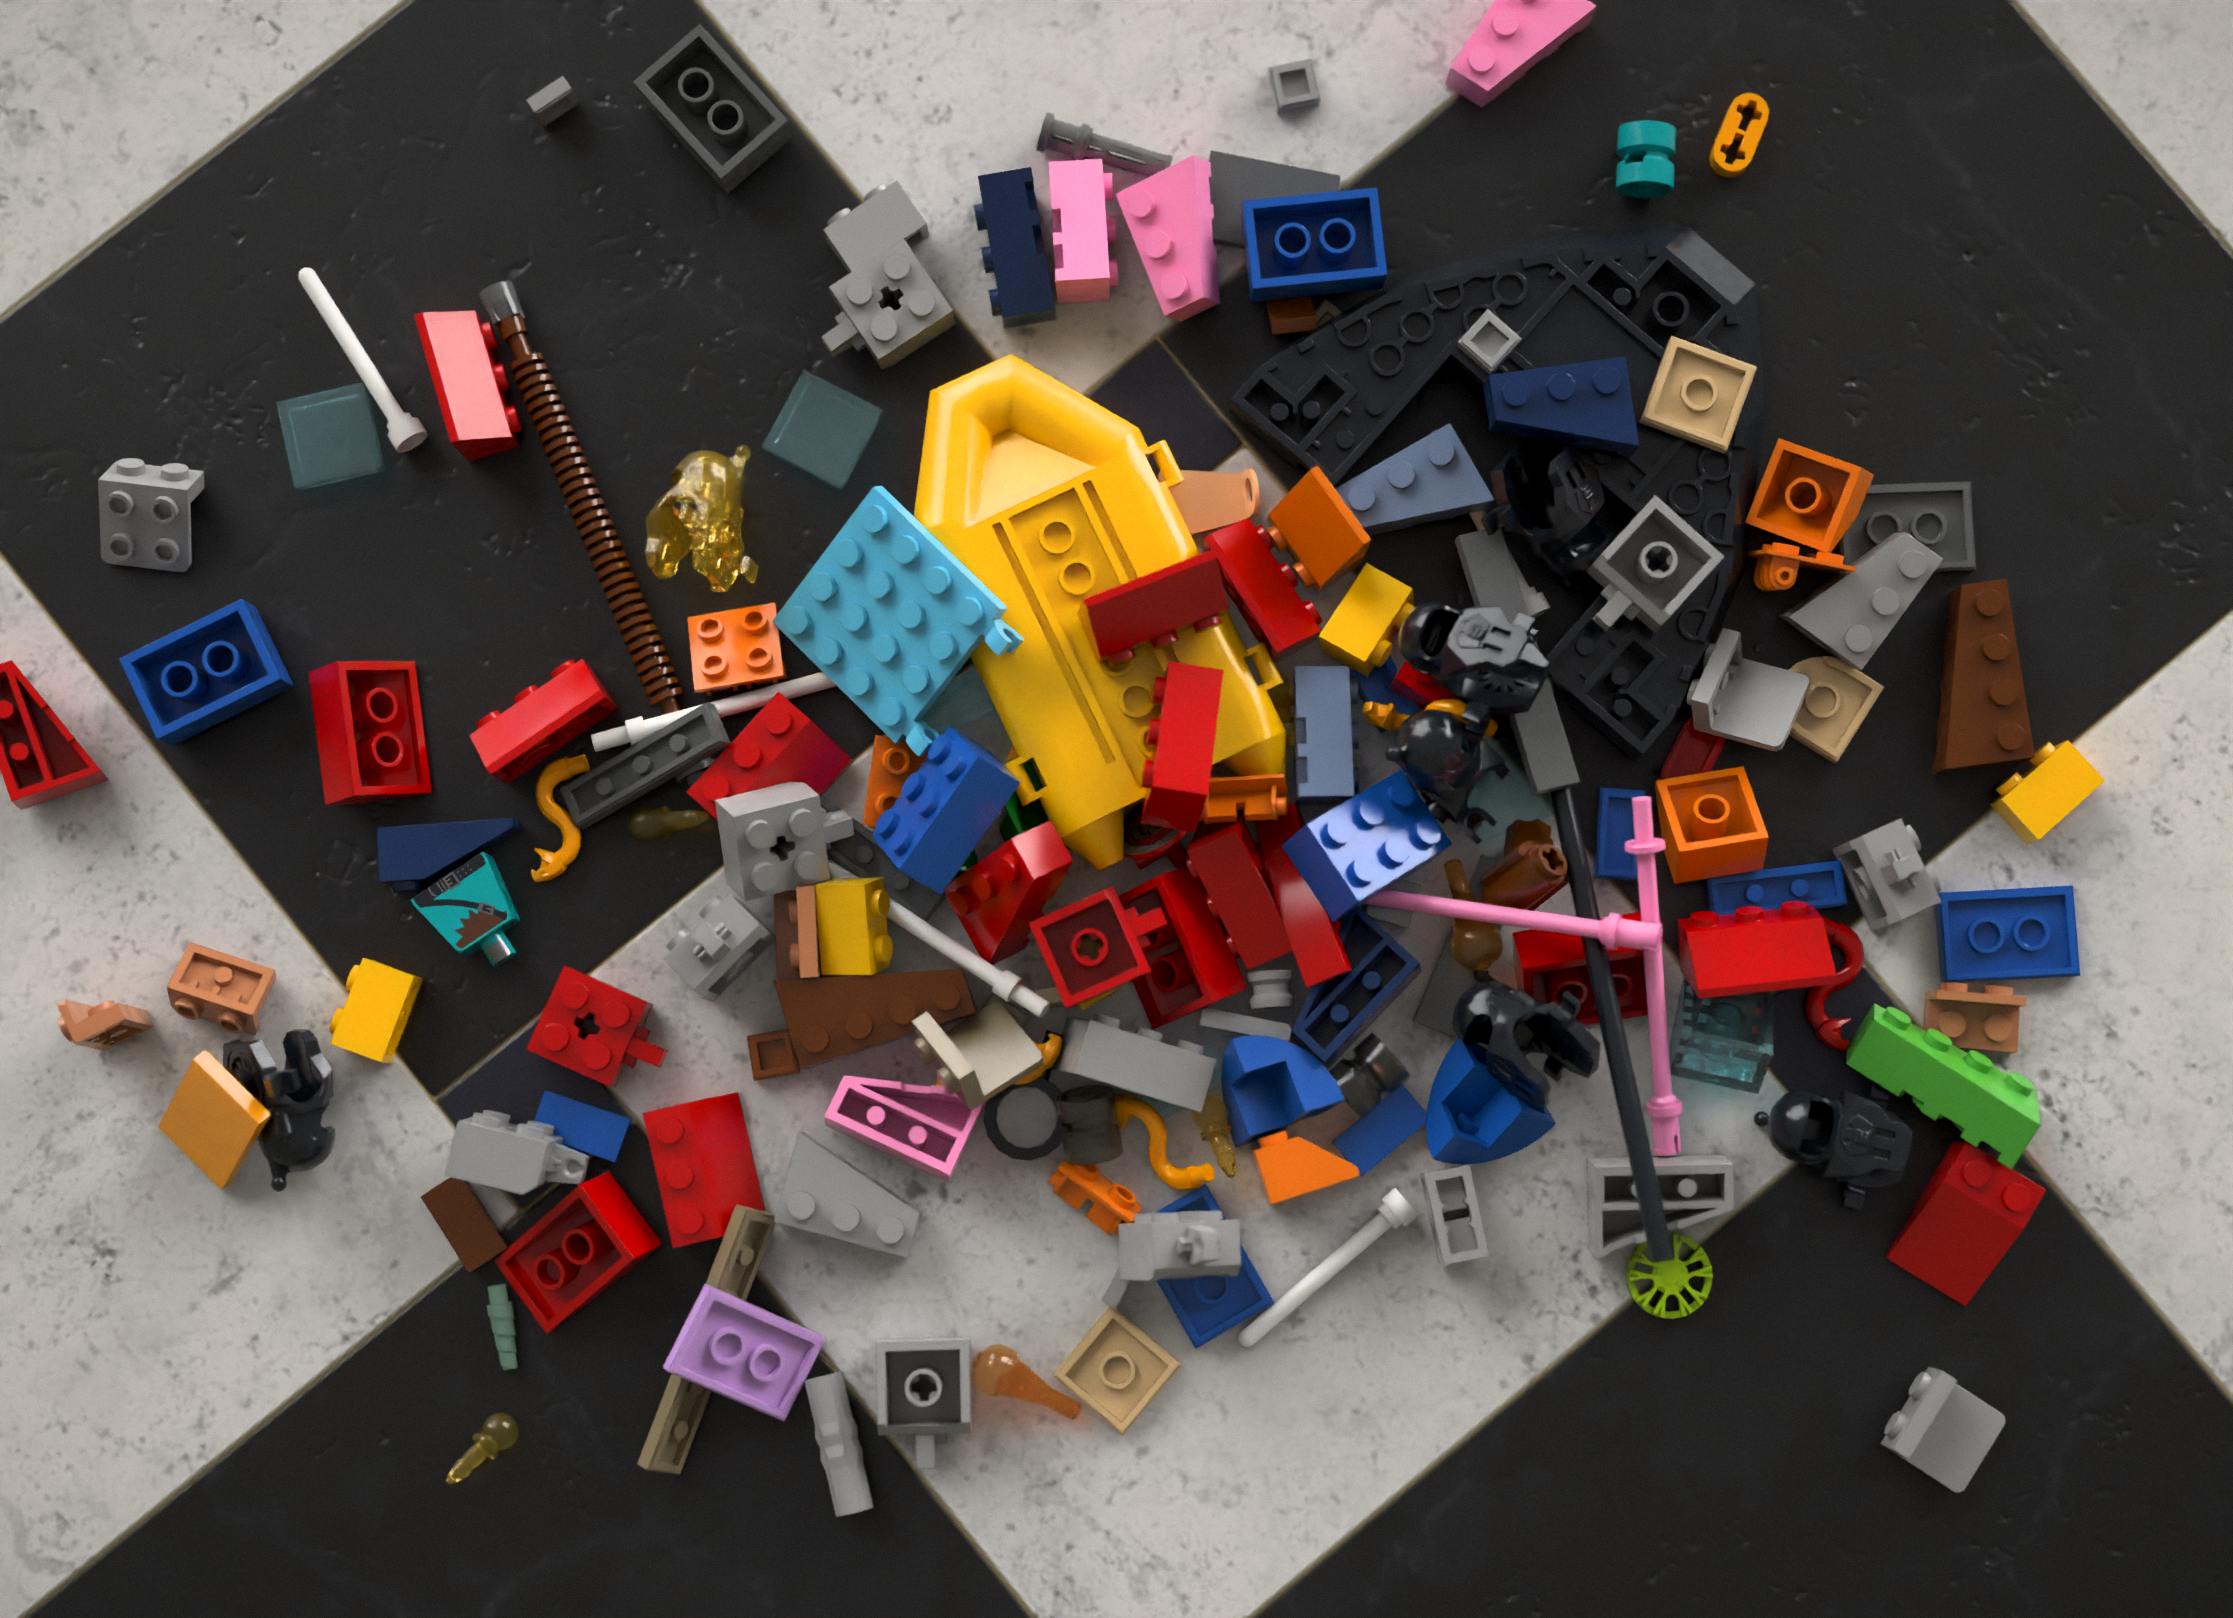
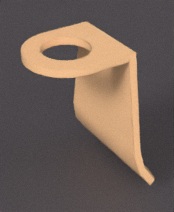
M1246 468L1241 473L1180 470L1185 481L1173 488H1169L1191 535L1229 526L1247 518L1251 519L1257 514L1259 509V485L1253 468ZM1161 471L1158 474V482L1165 481ZM1249 483H1251L1252 487V501L1250 498Z

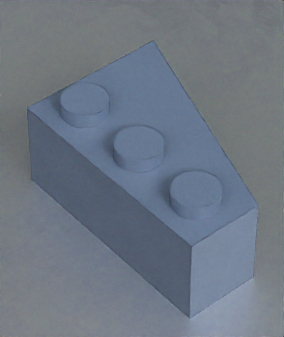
M1450 423L1335 488L1368 536L1413 527L1415 524L1439 519L1442 521L1455 518L1458 515L1478 511L1485 512L1496 508L1492 494Z
M1349 666L1294 667V803L1298 806L1340 805L1354 797V794H1359V767H1353V749H1358L1359 729L1358 722H1351V705H1357L1358 680L1357 678H1350Z

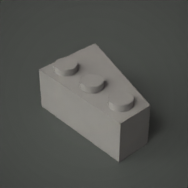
M1907 532L1893 533L1849 565L1856 567L1855 572L1839 573L1830 581L1815 589L1812 594L1780 614L1779 617L1834 657L1844 661L1853 669L1862 670L1942 562L1943 558Z
M1094 1013L1093 1020L1066 1018L1062 1031L1061 1054L1053 1065L1052 1070L1074 1074L1090 1079L1092 1082L1116 1087L1186 1110L1202 1112L1217 1061L1203 1055L1205 1047L1184 1040H1178L1177 1047L1161 1042L1162 1033L1139 1026L1136 1027L1135 1034L1119 1029L1120 1020Z
M799 1132L774 1222L908 1258L913 1250L923 1212L852 1166L849 1162L818 1143L806 1133Z
M1724 1155L1652 1156L1669 1231L1675 1228L1682 1229L1734 1210V1164ZM1587 1158L1588 1249L1598 1259L1609 1255V1252L1633 1243L1640 1244L1645 1242L1646 1236L1629 1158Z

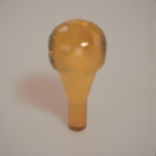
M1459 859L1446 861L1444 869L1451 889L1452 899L1478 903L1469 889L1461 861ZM1453 917L1454 936L1451 939V951L1455 961L1463 968L1485 971L1501 957L1503 950V940L1498 929L1488 922Z
M992 1344L986 1347L983 1352L977 1353L972 1361V1366L974 1367L972 1373L973 1381L983 1393L989 1396L1002 1395L1045 1405L1072 1420L1076 1419L1082 1409L1081 1403L1051 1388L1019 1359V1353L1009 1346Z

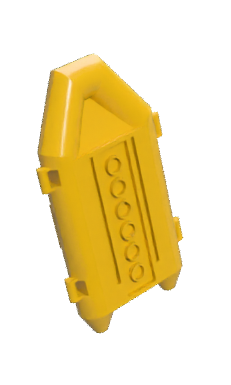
M1009 354L930 391L914 517L1008 607L1001 619L1024 638L1021 645L1014 653L1010 654L1008 651H1005L1002 656H997L987 645L984 638L970 656L1019 756L1004 764V766L1020 782L1015 791L1022 806H1026L1039 799L1049 821H1052L1063 843L1098 871H1102L1124 860V811L1144 802L1146 788L1140 787L1145 759L1151 760L1153 747L1146 745L1150 718L1157 719L1159 705L1152 704L1153 688L1156 676L1164 678L1168 662L1172 661L1224 670L1211 769L1225 764L1239 776L1285 774L1286 780L1287 731L1267 692L1284 682L1264 642L1246 649L1228 611L1220 617L1222 624L1210 630L1196 634L1194 627L1177 633L1179 641L1166 647L1153 650L1152 645L1148 644L1135 649L1137 657L1125 663L1111 667L1109 660L1097 664L1077 614L1082 600L1200 554L1169 491V488L1183 483L1185 479L1166 440L1148 447L1138 427L1013 354ZM1152 454L1165 479L1163 482L1157 481L1147 460ZM1250 656L1264 682L1262 685L1257 686L1245 661ZM1023 764H1032L1043 787L1041 790L1035 791Z

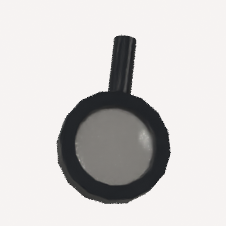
M1046 1029L1042 1044L1050 1040V1033L1059 1035L1061 1038H1063V1035ZM1053 1066L1050 1069H1046L1038 1079L1030 1083L1010 1085L987 1100L985 1104L983 1121L987 1136L998 1151L1012 1159L1031 1161L1045 1157L1060 1146L1068 1132L1070 1113L1066 1099L1056 1085L1048 1081Z

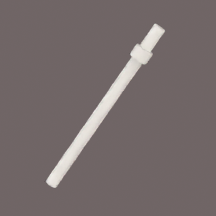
M823 672L709 703L715 705L719 717L722 718L765 706L777 692H780L788 700L836 687L837 685ZM701 705L643 720L642 716L625 720L624 726L591 734L595 752L631 743V746Z
M828 859L830 879L859 878L833 860ZM889 898L890 908L886 916L888 919L992 986V992L1006 1002L1013 1000L1039 1018L1045 1015L1049 1009L1050 1002L1022 985L1023 979L1009 970L1002 972Z

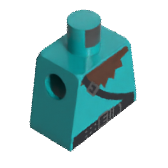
M481 852L411 899L413 905L458 953L469 956L481 948L493 967L505 963L517 953L504 932L519 923L520 918L497 864L491 855Z

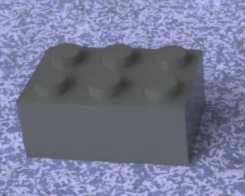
M700 24L633 81L640 99L727 194L794 137L786 117Z

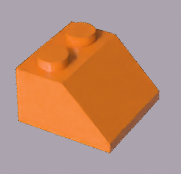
M1778 438L1745 523L1822 552L1831 553L1857 518L1874 474L1862 467Z
M1744 766L1655 781L1661 838L1665 840L1664 853L1674 884L1763 870L1769 836Z
M1286 1131L1259 1138L1260 1148L1251 1150L1267 1202L1270 1204L1360 1176L1357 1166L1300 1137L1288 1138Z

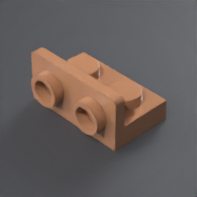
M797 886L796 890L774 894L777 979L823 978L820 965L815 886Z
M190 942L167 985L170 1004L178 1014L185 1018L197 1020L200 1017L216 1022L222 1029L231 1033L240 1034L243 1031L256 1035L260 1027L258 1015L276 980V972L274 969Z
M1940 982L1939 990L1925 992L1924 1030L1927 1031L1929 1028L1942 1032L1950 1038L1952 1045L1959 1049L2017 1053L2020 1007L2026 1006V997L2013 996L2012 987L1985 986V993L1967 992L1968 984Z
M66 999L57 1003V1007L62 1015L58 1017V1025L65 1038L69 1042L73 1041L75 1045L106 1051L154 1027L147 1010L127 1004H115L114 1001H107L96 1006H90Z

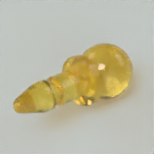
M1278 670L1284 683L1267 692L1287 731L1288 745L1295 746V722H1293L1294 718L1290 707L1294 704V698L1289 694L1291 684L1288 676L1283 671ZM1260 675L1256 679L1257 686L1264 684Z
M666 806L658 807L657 809L641 807L631 814L628 828L636 840L652 842L659 837H670L673 830L695 827L707 821L709 815L706 812L694 809L685 810V812H671Z
M1206 1096L1202 1112L1192 1111V1120L1202 1130L1200 1134L1202 1140L1210 1141L1214 1155L1217 1156L1216 1160L1219 1167L1227 1177L1233 1178L1236 1175V1161L1234 1154L1231 1152L1232 1148L1227 1134L1232 1131L1231 1125L1226 1122L1227 1109L1224 1102L1218 1097Z
M496 1413L489 1416L482 1425L481 1433H475L472 1436L476 1445H473L462 1456V1459H458L454 1463L447 1476V1483L451 1485L466 1478L472 1472V1469L477 1468L486 1459V1455L495 1459L498 1456V1450H504L512 1446L518 1437V1425L514 1418L505 1413Z

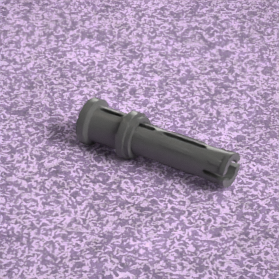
M1048 112L1042 125L1036 151L1042 153L1047 149L1072 157V161L1102 159V164L1144 177H1150L1170 167L1173 158L1171 155L1167 156L1134 146L1130 143L1093 133V128H1090V125L1085 123L1079 127L1056 120L1054 114ZM1089 145L1100 148L1101 150L1089 147ZM1109 151L1114 152V153H1117V154H1121V155H1124V156H1127V157H1131V158H1134V159H1137V160H1141V161H1144L1145 163L1138 162V161H1135V160H1132V159H1128V158H1125V157H1122V156H1118V155H1115V154L1110 153Z

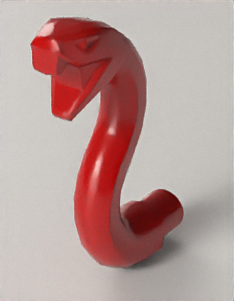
M1822 915L1829 943L1841 948L1846 955V963L1841 969L1836 971L1837 984L1812 986L1806 1000V1014L1810 1024L1815 1029L1816 1036L1827 1047L1843 1052L1846 1050L1849 1040L1843 1041L1841 1030L1844 1025L1851 1021V1018L1829 1019L1824 1012V1002L1829 994L1850 985L1858 977L1863 967L1864 950L1859 936L1850 927L1842 922L1836 923Z

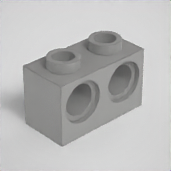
M1463 1164L1420 1173L1439 1264L1448 1265L1489 1256L1470 1165Z

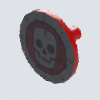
M1144 802L1134 808L1124 819V856L1133 859L1140 870L1167 855L1175 868L1185 866L1187 864L1185 858L1187 853L1179 843V840L1187 831L1141 824Z

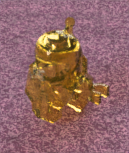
M739 446L735 451V456L732 458H727L723 454L710 450L690 452L672 471L671 477L675 486L657 500L646 517L648 537L645 550L646 561L649 568L659 579L675 575L679 561L692 549V566L709 579L711 583L710 589L713 592H727L738 574L746 577L748 582H755L758 566L751 558L742 555L745 546L740 529L744 514L740 505L743 493L742 475L745 462L751 456V451L747 446ZM681 501L695 503L698 511L693 510L688 503H682L679 511L673 504Z

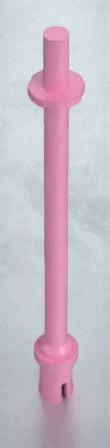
M1641 796L1632 799L1635 839L1625 842V852L1636 854L1641 922L1656 924L1660 923L1655 853L1665 849V840L1654 838L1651 798ZM1661 945L1658 953L1643 950L1654 1095L1646 1102L1645 1106L1646 1114L1651 1116L1652 1152L1656 1155L1669 1156L1682 1151L1679 1114L1683 1112L1682 1101L1672 1094Z
M1385 890L1363 903L1365 905L1597 938L1609 950H1617L1618 946L1658 953L1663 932L1661 923L1653 924L1622 919L1621 914L1611 913L1609 917H1605L1600 921L1393 890Z

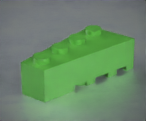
M1874 1003L1847 1046L1846 1064L1897 1097L1903 1096L1905 1092L1913 1096L1912 1101L1920 1111L1936 1121L1937 1118L1942 1119L1946 1117L1953 1121L1954 1125L1963 1132L1960 1136L1975 1147L1981 1141L2001 1152L1997 1161L2012 1170L2041 1126L2037 1090L2034 1089L2033 1083L2016 1072H2010L2008 1075L1993 1067L1992 1061L1977 1051L1970 1050L1967 1053L1952 1045L1950 1038L1938 1030L1929 1028L1926 1031L1912 1024L1911 1019L1902 1011L1894 1007L1884 1009Z

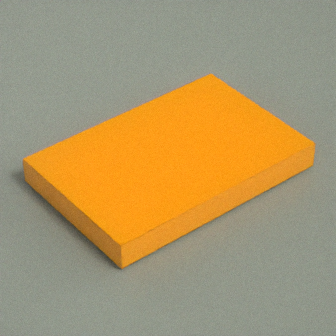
M203 1051L192 1060L158 1128L222 1190L236 1177L270 1117V1112L210 1053Z

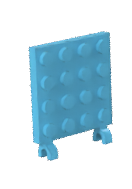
M873 486L772 621L894 743L903 742L906 739L908 746L918 757L923 756L929 750L932 742L941 735L934 728L930 727L922 717L985 638V642L997 656H1002L1005 651H1008L1010 654L1014 653L1024 641V638L1001 619L1008 607L883 486Z

